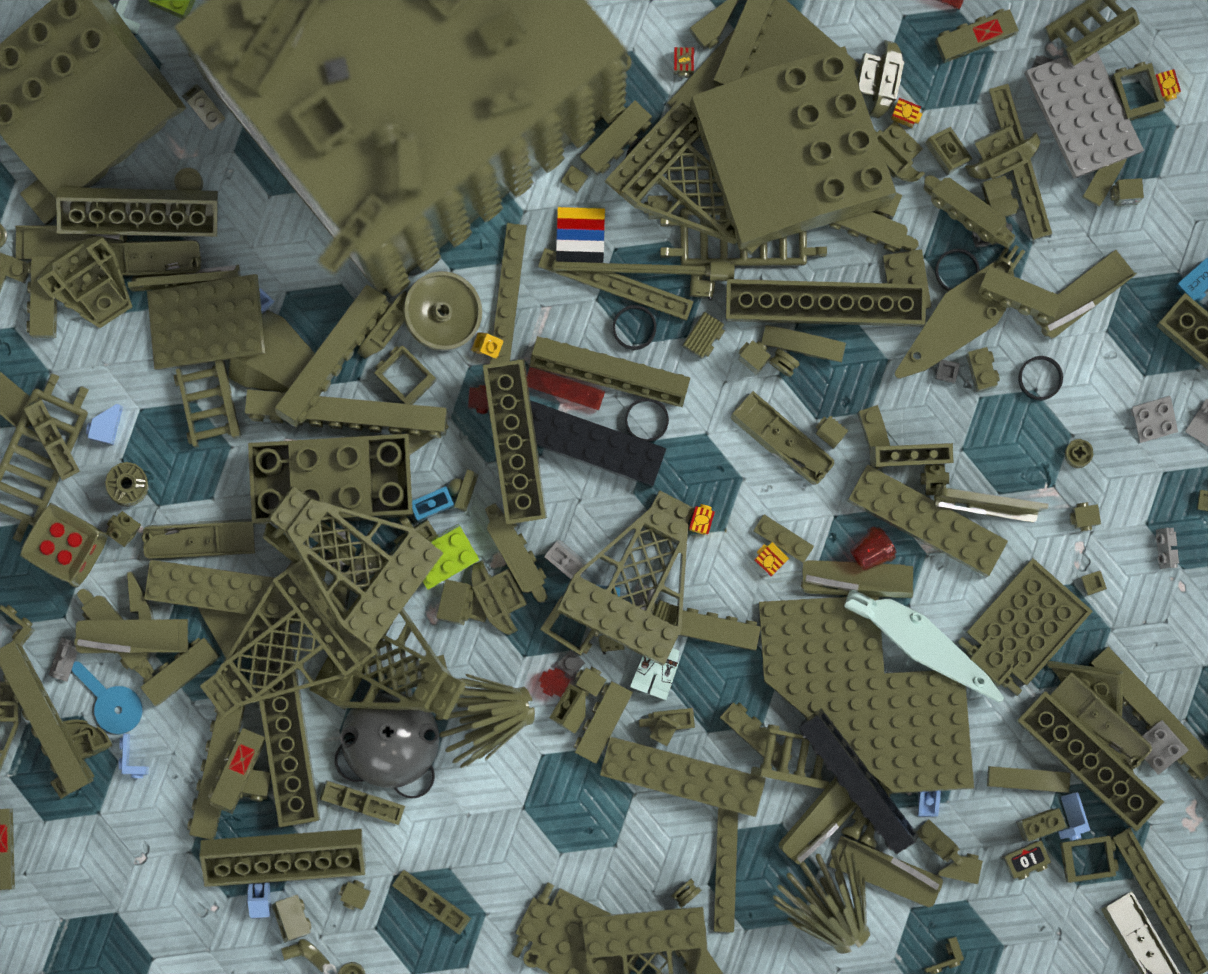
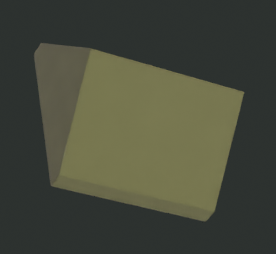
M951 127L930 136L925 143L947 176L973 159Z

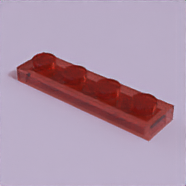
M533 367L529 368L527 374L528 388L597 411L600 410L605 391Z

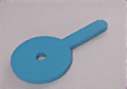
M74 662L72 672L98 697L94 708L98 724L104 730L113 734H124L133 730L140 722L143 713L142 702L139 696L133 690L123 686H114L106 689L81 662ZM117 706H120L122 708V712L120 714H117L115 712V708Z

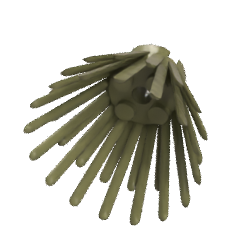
M469 674L465 675L468 678L479 681L465 678L458 679L466 683L468 687L480 689L464 688L463 696L476 697L459 698L457 706L460 708L468 707V710L451 712L448 717L450 719L468 716L459 720L461 724L465 725L439 733L440 737H446L472 728L476 729L465 734L464 740L445 749L448 753L473 741L474 746L454 758L453 763H457L470 754L472 756L463 762L460 768L466 765L469 766L475 760L481 759L488 754L485 757L486 761L523 727L533 724L535 709L534 707H529L528 702L533 700L525 687L515 688ZM439 715L435 716L436 720H444Z
M832 849L831 855L836 868L834 875L842 899L820 854H816V860L824 877L820 878V883L825 892L806 863L802 862L800 867L821 899L811 887L807 886L805 890L791 873H787V878L810 905L808 906L799 897L795 898L782 885H777V888L800 909H794L778 896H773V898L781 904H774L776 907L793 917L787 918L790 922L794 923L791 925L833 946L837 953L845 954L852 952L850 946L854 944L858 948L861 947L870 936L867 926L865 876L861 877L860 870L857 873L854 853L851 854L852 872L848 852L844 849L843 854L854 903L853 907L836 851Z

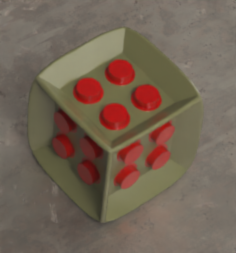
M49 503L29 533L20 556L49 574L78 588L100 556L106 544L108 534L59 508L56 504Z

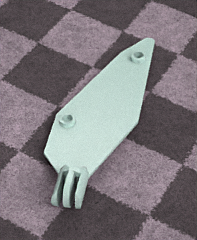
M851 589L849 591L844 607L865 618H869L913 660L997 702L1004 700L1003 695L989 676L924 615L892 599L873 600Z

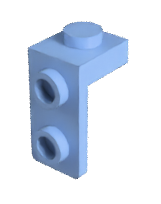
M123 734L119 744L120 750H123L122 758H119V770H122V774H131V778H143V774L149 775L148 766H129L130 734Z
M1075 792L1061 796L1070 828L1059 831L1061 839L1069 837L1070 841L1081 838L1080 834L1090 831L1079 793Z

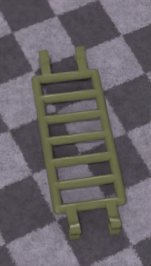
M687 208L680 210V217L688 220V215H694ZM715 210V215H720V219H726L725 210ZM705 211L708 215H712V211ZM660 218V227L680 226V248H661V258L681 257V265L706 266L710 265V261H730V263H734V266H803L807 263V256L826 257L827 247H807V231L799 233V258H787V236L779 238V258H767V242L759 246L760 258H748V252L745 249L740 250V258H728V242L721 239L720 258H708V235L700 232V258H688V227ZM700 220V225L708 227L705 223H703Z
M51 373L44 391L34 389L27 405L41 398L78 415L74 426L51 417L57 428L70 433L66 445L71 453L88 416V412L82 409L81 405L89 389L80 386L73 404L51 395L60 377ZM23 411L0 463V490L38 506L34 517H31L0 503V512L21 520L12 538L21 542L28 524L34 526L41 513L47 507L60 478L50 459L18 446L22 434L41 442L36 431L26 427L29 418L25 411ZM13 453L53 469L54 472L50 481L10 464ZM5 471L45 487L46 490L42 499L1 482Z

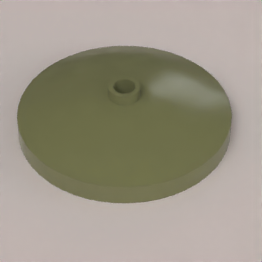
M439 271L426 274L410 287L404 299L403 317L408 331L420 344L433 350L448 351L463 346L476 334L482 320V304L477 291L466 279L451 272ZM438 310L443 312V316L438 313Z

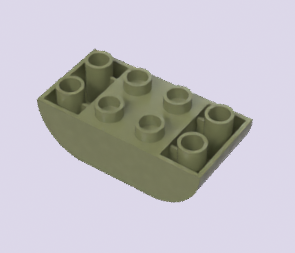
M408 434L248 443L252 523L266 525L270 523L275 525L268 518L292 486L309 499L379 519L405 517L413 514ZM342 512L338 513L345 521L366 520ZM330 519L321 520V521L324 522V523H327V522H330Z

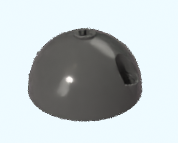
M379 691L373 702L399 703L401 700L387 691ZM405 692L400 693L402 696L406 697ZM352 708L343 724L340 735L341 748L348 766L363 781L382 788L402 787L419 779L433 764L439 748V730L431 712ZM386 729H390L394 733L389 738L386 737V734H383V732H386ZM429 731L435 733V738L432 741H427L424 738V735ZM347 735L355 737V741L352 744L344 742V738Z

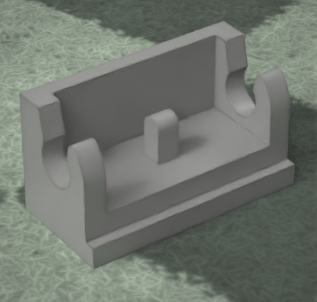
M561 540L556 541L544 556L570 579L588 563Z

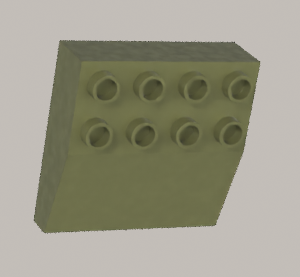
M51 0L0 43V135L55 199L58 187L90 188L107 174L111 167L125 160L136 150L140 143L154 136L165 126L169 119L186 109V106L109 0Z
M845 46L764 69L694 95L691 98L690 107L697 118L703 145L710 155L713 175L718 187L722 191L725 210L730 223L735 229L739 250L889 207L896 194Z

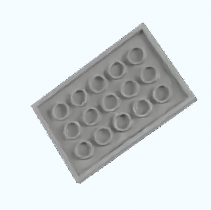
M1095 52L1075 66L1070 62L1068 55L1029 69L1024 73L1074 179L1144 151L1130 120L1126 117L1123 105L1098 52Z

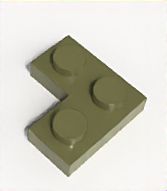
M0 252L1 292L6 277L25 283L29 273L27 262Z

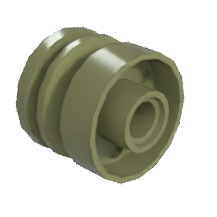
M129 462L119 463L112 467L105 481L106 490L112 501L124 507L136 506L141 503L147 496L149 489L148 479L142 468ZM125 481L132 482V486L128 489L123 488L122 484Z

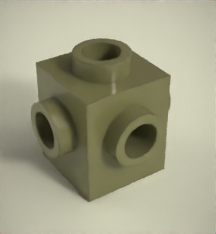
M945 464L924 466V473H921L920 481L921 485L925 486V494L935 495L937 484H941V486L949 484V472L945 471Z
M121 511L117 516L113 515L107 523L109 527L106 533L125 547L136 536L141 524Z

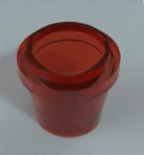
M875 526L870 527L867 533L850 549L853 558L864 571L887 561L892 562L896 559L895 554L897 553L887 534L880 527L876 528Z

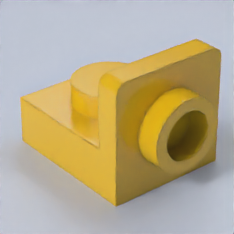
M478 332L471 351L497 358L503 340L488 333Z

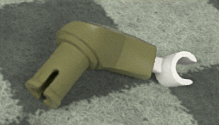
M299 939L300 941L297 944L281 948L284 961L302 955L319 971L329 974L327 973L328 970H333L337 973L336 967L330 964L322 952L306 939Z

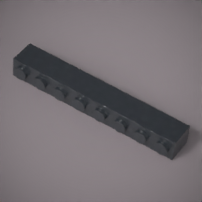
M819 709L803 720L799 726L801 735L809 740L814 752L824 760L826 768L835 774L839 785L845 787L850 799L858 804L863 816L871 821L875 832L879 835L881 834L886 846L897 855L914 844L918 838L917 832L875 777L869 772L823 709Z

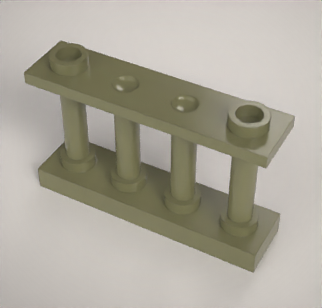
M1087 0L1045 28L1051 42L1060 38L1068 47L1066 51L1069 60L1075 66L1140 25L1136 10L1131 7L1124 11L1115 2L1117 0ZM1107 6L1117 15V17L1109 22L1099 13ZM1090 17L1101 26L1093 32L1082 23ZM1074 27L1084 36L1076 43L1066 34V32Z
M215 361V366H212L210 369L183 375L180 368L176 369L177 374L174 375L176 387H180L190 431L187 432L189 444H193V447L198 448V440L223 434L231 435L233 439L241 438L225 361ZM211 376L219 378L220 385H217L216 388L187 394L185 382ZM219 395V397L223 396L224 404H221V407L191 413L189 402ZM221 414L227 415L229 423H226V426L200 432L195 431L193 421Z
M320 520L322 532L331 531V528ZM267 523L263 539L295 564L301 560L293 544L284 535V531L279 527L276 529L273 525ZM317 526L311 533H318ZM332 533L322 534L323 546L333 545ZM336 533L337 544L347 543L343 537ZM318 535L308 536V538L312 537L318 542L314 547H319ZM351 545L352 554L354 557L356 554V548L353 545ZM347 546L338 547L339 558L349 557ZM325 548L333 554L326 560L335 559L334 548ZM320 549L312 551L318 554L320 552ZM307 555L309 561L322 578L325 579L327 570ZM343 560V561H342V562L345 563L347 566L350 565V564H349V560ZM329 562L328 564L332 566L335 562Z
M768 724L767 728L759 727V731L768 732L763 764H760V768L752 766V775L825 789L829 785L828 781L822 780L821 772L824 760L820 755H816L813 774H811L810 778L805 777L806 773H804L810 744L808 739H805L800 734L779 730L780 726ZM776 734L785 736L780 767H777V771H774L770 765ZM793 738L801 739L802 743L797 769L794 771V774H789V769L787 768Z

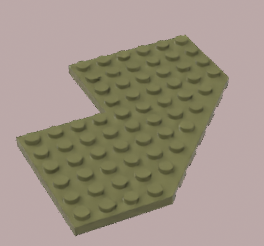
M867 596L873 600H879V597ZM847 597L759 602L764 682L801 712L805 718H808L822 708L875 779L879 780L893 794L974 789L965 685L937 671L884 673L881 629L869 618H865L845 608Z

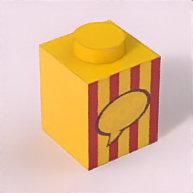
M1172 69L1155 74L1163 100L1165 99L1168 102L1177 99L1181 89L1175 70Z
M899 98L890 120L913 128L914 123L919 124L923 114L919 112L921 106Z
M700 504V507H695L689 531L708 536L715 511H711L712 507Z
M772 542L768 546L764 544L756 552L759 556L755 561L772 577L789 558Z

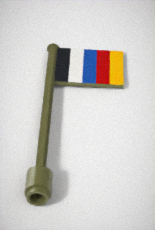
M558 207L556 260L552 263L554 272L589 271L706 275V277H710V281L734 279V263H730V261H710V265L706 266L604 263L605 208Z

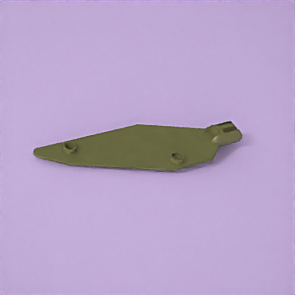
M1015 245L1009 256L1004 258L1010 246L1008 248L1005 247L995 262L945 293L896 369L895 376L901 379L926 371L996 326L1007 308L993 299L987 300L983 298L981 294H978L979 288L989 266L1014 276L1013 270L1026 251L1022 249L1014 263H1012L1011 259L1019 247ZM918 354L920 359H915L913 355Z

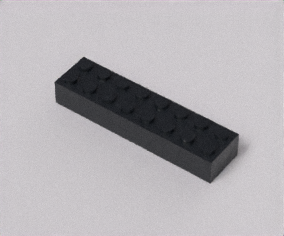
M530 400L537 447L653 488L667 448Z

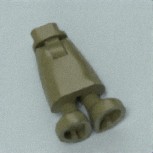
M877 780L878 783L882 786V788L890 797L889 794H892V792H890L885 785H883L879 780ZM858 806L852 816V819L856 820L855 823L850 827H844L841 834L853 840H858L863 826L866 825L867 828L859 842L875 849L877 842L874 838L875 830L873 824L863 816L861 808Z

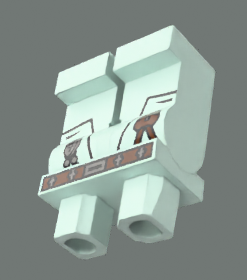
M672 648L664 666L642 656L630 687L647 693L653 675H655L656 677L649 694L667 700L679 663L677 662L679 650Z

